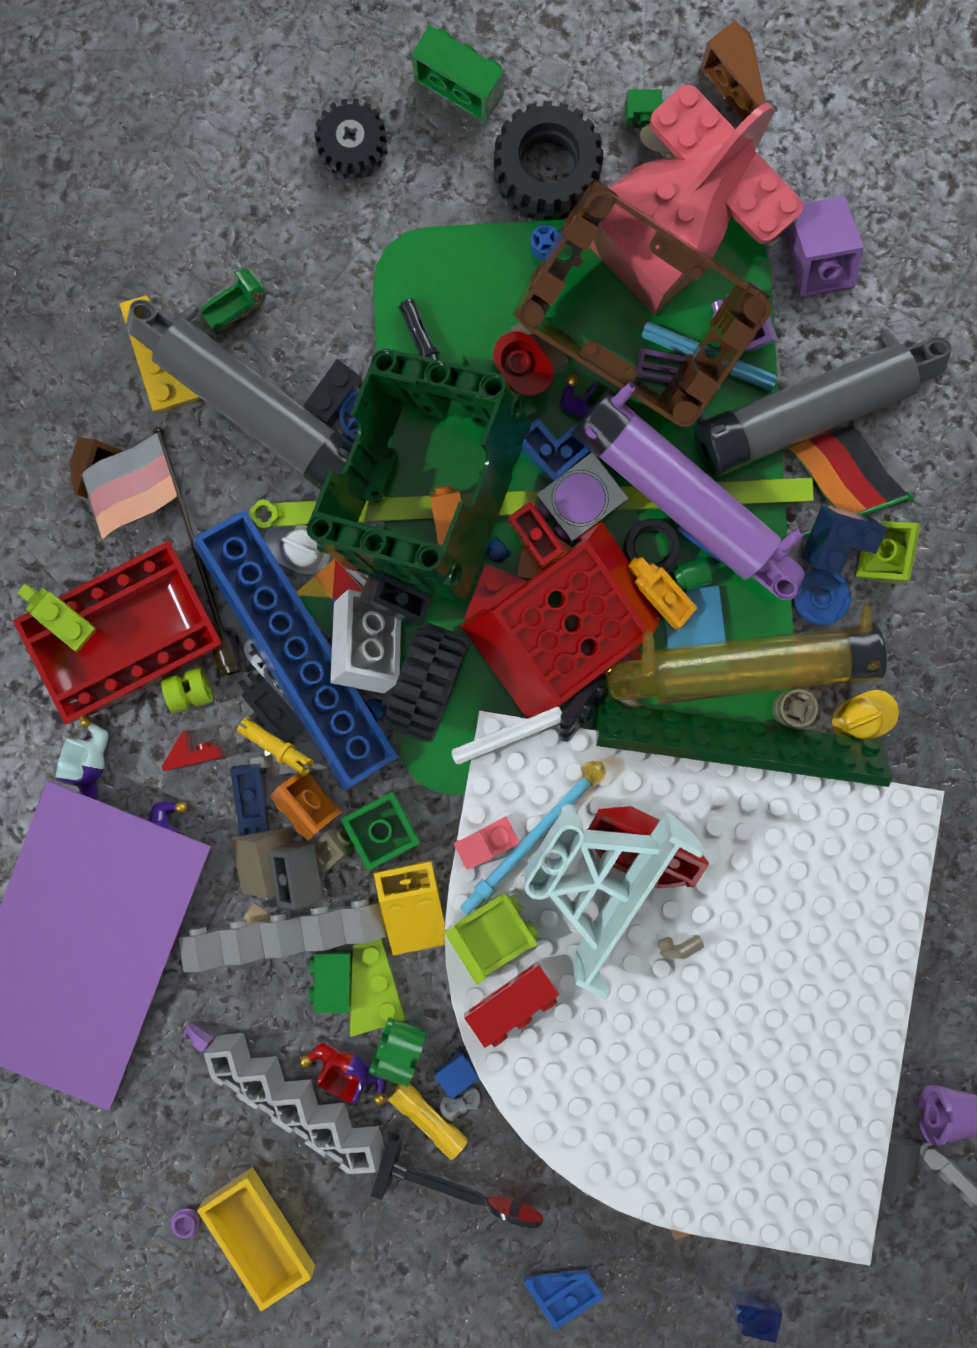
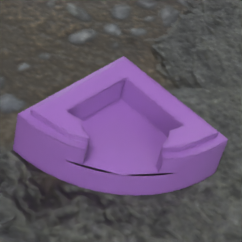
M190 1022L183 1032L185 1038L189 1037L194 1040L192 1046L200 1052H204L214 1038Z

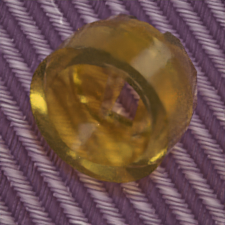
M591 760L580 767L584 777L593 786L599 784L607 773L604 764L599 760Z

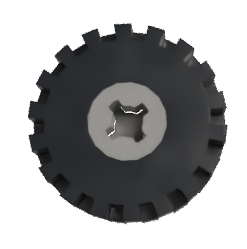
M347 98L341 99V106L337 107L335 102L329 105L331 110L329 113L325 109L322 111V121L317 119L315 124L317 131H314L316 147L324 165L327 164V168L331 173L337 171L338 177L343 179L345 174H349L350 180H356V174L361 173L362 178L368 176L367 171L369 169L374 173L378 170L377 163L382 164L385 160L384 153L387 154L388 149L385 124L383 119H380L379 112L376 109L371 110L369 103L364 102V105L360 106L359 99L353 98L352 104H348Z

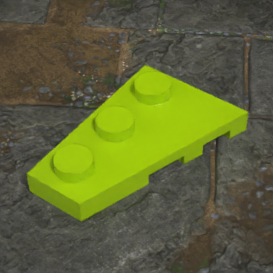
M382 938L365 944H353L350 1037L385 1027L388 1017L400 1021L406 1020Z

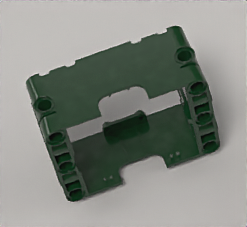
M381 349L371 358V363L351 412L357 421L358 431L345 467L340 474H337L333 469H329L310 520L307 523L306 531L308 536L317 543L319 552L331 555L343 567L367 576L369 574L384 573L417 590L434 593L450 600L460 601L465 599L471 592L474 574L477 573L483 557L486 542L489 543L513 477L514 465L517 464L523 448L524 438L530 431L531 422L524 411V397L513 393L501 374L471 366L431 359L417 354ZM451 401H457L462 405L476 426L486 428L480 444L485 451L484 468L482 471L479 470L480 479L475 492L470 495L472 500L468 507L464 503H458L443 545L391 532L384 525L377 524L373 527L358 523L366 501L373 503L382 501L394 466L398 460V453L395 449L387 447L400 414L401 405L407 409H414L419 406L424 414L445 418Z

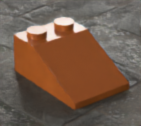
M735 20L708 41L700 68L743 122L755 109L766 102L751 34Z

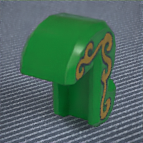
M241 268L235 271L234 275L237 282L203 305L201 315L215 333H224L231 329L236 320L250 315L264 302L267 290L252 269Z

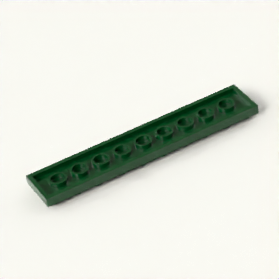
M616 702L598 703L596 707V746L884 787H889L892 780L883 742L872 738L862 740L843 734L835 735L815 730L806 731L792 729L787 726L778 727L758 722L750 723L730 718L708 717L702 714L693 715L673 710L651 709L645 706L628 707Z

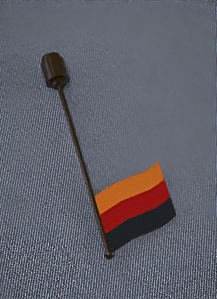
M156 427L153 430L152 436L131 449L100 460L85 470L81 477L101 541L118 528L151 515L175 498L177 499L219 632L218 636L222 642V645L213 651L218 670L222 671L223 676L232 675L245 670L244 663L246 660L238 635H231L230 631L224 632L203 562L193 547L194 534L162 433L164 430L161 427Z

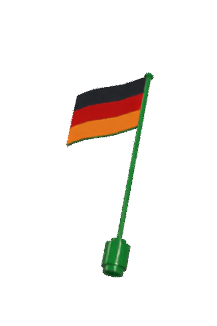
M851 426L787 448L804 465L823 496L836 508L868 515L904 501L912 502L914 499L912 492H905L887 473L867 441ZM812 529L804 531L802 538L810 536ZM701 556L676 565L675 569L670 571V577L682 591L687 593L712 584L715 570L727 565L722 561L712 564L710 560L706 561Z

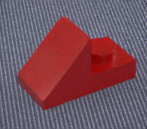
M189 730L183 731L164 761L162 769L163 771H170L225 757L223 746L214 747L213 742L197 745V751L194 752Z

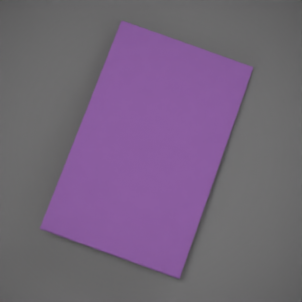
M46 781L0 906V1067L110 1111L211 846L51 781Z

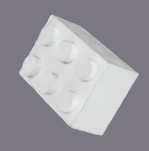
M348 589L334 602L330 683L385 693L396 685L400 674L401 621L359 602L358 600L362 592Z

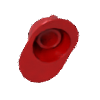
M513 331L502 335L496 342L493 349V361L501 375L517 393L525 396L537 395L544 392L551 385L554 377L553 366L549 358L530 335L521 331Z

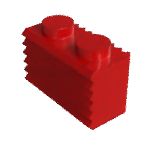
M532 502L527 503L509 516L508 525L512 526L511 530L515 531V535H519L518 540H522L521 544L525 545V549L529 550L528 554L532 555L531 559H535V564H539V569H543L564 554V547Z

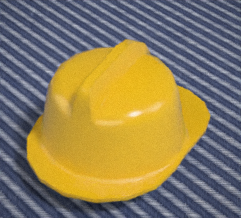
M881 690L867 691L846 700L833 713V731L836 735L843 734L862 740L867 738L874 739L886 734L893 729L898 721L899 709L897 702L890 694Z

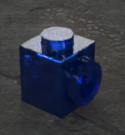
M743 1294L741 1304L737 1303L734 1311V1322L737 1323L741 1335L776 1343L782 1319V1312L777 1302Z

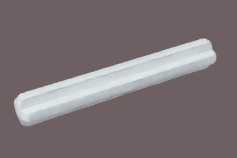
M555 707L457 747L451 751L456 764H461L561 723V709Z

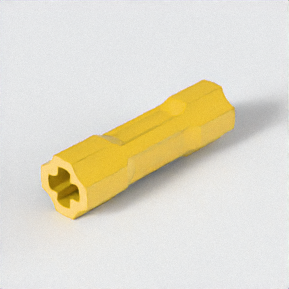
M410 1083L408 1087L398 1085L389 1095L388 1101L403 1115L409 1117L434 1141V1144L450 1160H453L467 1145L468 1139L453 1124L448 1123L432 1108Z

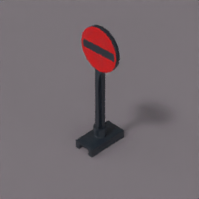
M393 1132L391 1138L388 1139L371 1197L382 1200L392 1182V1178L401 1181L408 1180L471 1204L483 1205L493 1215L508 1223L527 1228H538L542 1225V1214L523 1202L502 1196L486 1197L476 1190L409 1167L410 1164L399 1160L404 1136Z

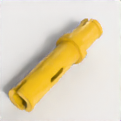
M249 717L241 721L247 728L239 725L237 732L240 735L245 736L275 756L276 761L283 765L287 764L299 772L300 775L306 776L310 772L303 765H308L312 768L314 761L297 751L296 746L289 742L285 743L253 722Z

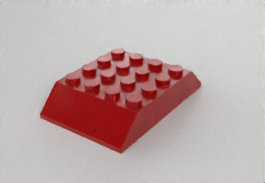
M169 540L59 596L62 601L97 629L79 652H75L35 619L30 612L12 620L65 725L98 713L161 681L163 678L200 661L222 645Z

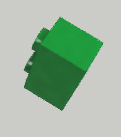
M327 949L316 951L315 957H310L309 974L314 975V986L309 988V1004H314V1013H349L351 1010L352 950Z

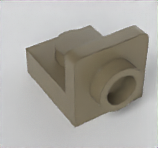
M343 824L328 830L314 843L317 853V864L323 874L334 867L346 854L356 849Z

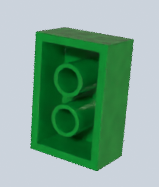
M429 25L411 54L414 80L487 123L504 95V69L496 60L492 58L486 59L477 54V51L467 43L461 44L454 40L446 30L441 28L437 30Z

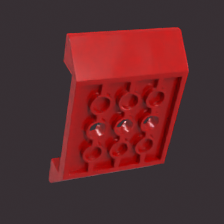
M602 521L597 522L577 537L580 543L490 610L481 609L460 625L527 719L560 706L648 639L663 618L660 612L638 589V586L635 584L638 578L627 567L630 562ZM554 591H559L562 596V601L557 607H551L548 603V597ZM575 615L578 619V625L574 630L567 631L565 620L568 616ZM586 639H592L594 642L593 651L586 655L583 654L581 651L582 642Z

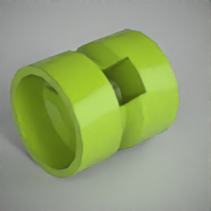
M202 667L185 671L184 677L176 674L161 680L163 695L172 714L189 710L191 704L199 707L213 702L211 686Z

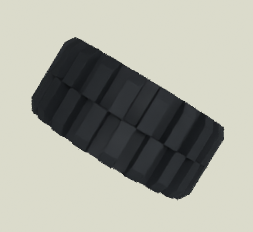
M543 101V106L538 107L535 102L528 104L525 112H522L521 109L512 114V122L506 120L501 127V134L497 135L494 151L495 183H498V192L502 198L507 197V205L512 210H515L517 207L520 208V215L527 219L530 214L536 216V221H544V217H551L552 220H561V215L566 214L568 217L588 187L593 185L595 180L600 181L604 159L600 134L594 133L595 125L590 119L583 120V112L577 108L573 112L568 110L569 104L560 102L559 106H553L552 101ZM544 142L555 143L564 147L572 155L575 167L573 172L561 181L553 183L540 182L530 177L521 166L522 155L533 145Z
M431 623L420 625L406 655L387 709L385 724L389 729L423 742L433 741L469 646V641L465 636Z

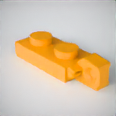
M643 557L634 558L627 566L632 574L638 578L635 581L638 589L674 629H680L697 610L696 605L662 567H657L654 563L649 565Z

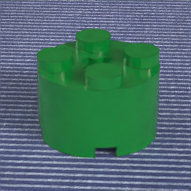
M388 1017L368 1073L408 1087L414 1074L417 1060H419L427 1031Z

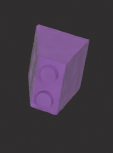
M845 196L803 203V211L799 217L786 228L799 297L855 287L864 246Z

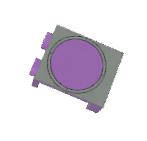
M590 453L536 495L538 503L535 504V507L545 519L549 517L556 525L553 527V530L559 539L563 542L567 540L571 545L577 537L614 509L617 510L626 503L628 497L593 453Z

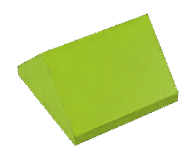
M878 521L885 525L887 529L876 554L861 550L856 577L894 585L907 583L911 579L921 524Z

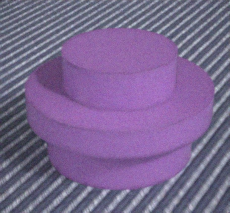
M181 1208L171 1218V1229L177 1237L190 1238L197 1233L200 1227V1217L191 1208Z

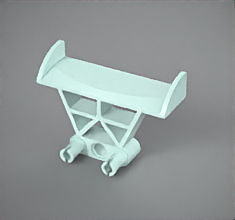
M565 804L561 807L562 811L559 810V817L537 852L531 855L532 859L529 857V865L525 871V891L531 898L536 900L545 899L550 895L583 936V940L573 953L575 984L603 999H607L610 991L607 982L599 971L600 967L679 847L700 858L704 854V849L696 836L668 811L664 813L649 836L584 830L577 808L572 804ZM581 847L590 871L563 875ZM592 849L606 850L597 863ZM622 851L638 853L621 881L607 875ZM551 853H557L561 855L557 859H551L547 857ZM597 889H600L611 896L591 926L582 912ZM579 892L573 902L567 896V894Z

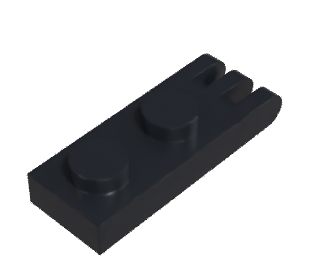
M600 674L583 687L561 714L559 739L562 742L570 741L583 723L590 721L597 704H603L608 695L606 674Z

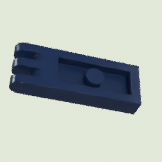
M261 763L232 766L230 772L239 835H248L247 830H251V834L259 833L258 829H262V832L270 831Z

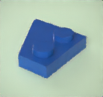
M587 1269L531 1275L524 1278V1284L554 1330H557L604 1298L602 1291Z

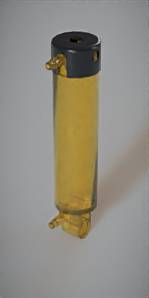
M865 605L862 607V613L860 614V624L841 626L836 629L656 650L653 633L645 631L643 633L642 660L613 664L606 671V679L611 695L617 700L656 697L658 704L837 683L866 682L883 679L887 667L886 646L880 627L876 623H872V608Z

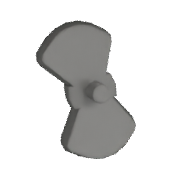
M471 1086L464 1096L451 1100L444 1097L440 1105L441 1114L446 1119L453 1121L460 1113H466L468 1110H480L483 1103L482 1094L478 1089Z

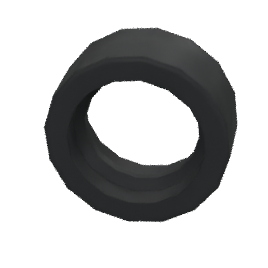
M645 519L638 522L628 532L625 539L624 554L629 562L634 558H639L635 551L637 537L647 530H656L661 532L669 543L667 556L661 562L655 564L666 571L674 564L680 553V538L677 531L668 522L661 519Z

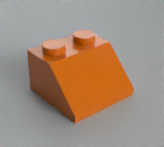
M298 772L279 785L270 796L275 802L277 809L287 816L293 823L296 831L304 836L307 841L342 813L310 773L302 776Z

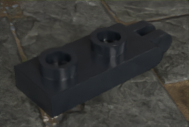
M250 672L247 677L254 685L250 687L243 679L238 682L245 691L241 695L242 698L276 737L285 743L289 742L305 728L304 725L264 677L258 679L253 672Z

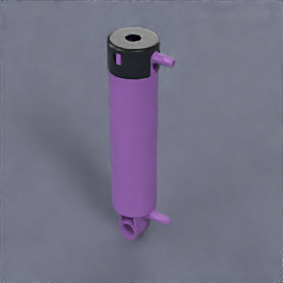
M628 383L617 394L612 390H606L573 429L572 436L594 455L603 459L743 580L753 576L776 597L783 600L793 599L797 595L804 579V571L787 553L804 536V531L796 529L781 540L775 532L636 414V411L626 403L635 391V386L632 383Z

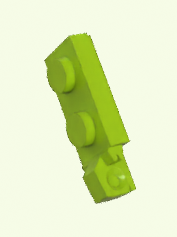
M26 584L17 592L30 603L26 609L31 615L75 652H79L97 630L53 592H48L44 588L38 592L32 586Z

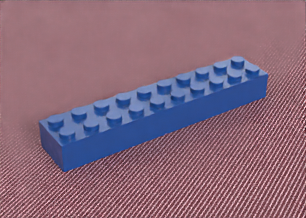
M246 510L194 537L193 547L342 789L346 791L397 759V754L356 688L330 683L332 649Z

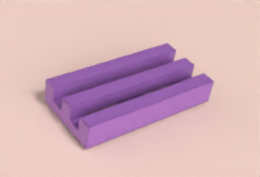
M640 348L636 364V378L668 385L673 377L644 372L642 368L669 374H676L679 368L645 362L644 357L682 364L686 356Z

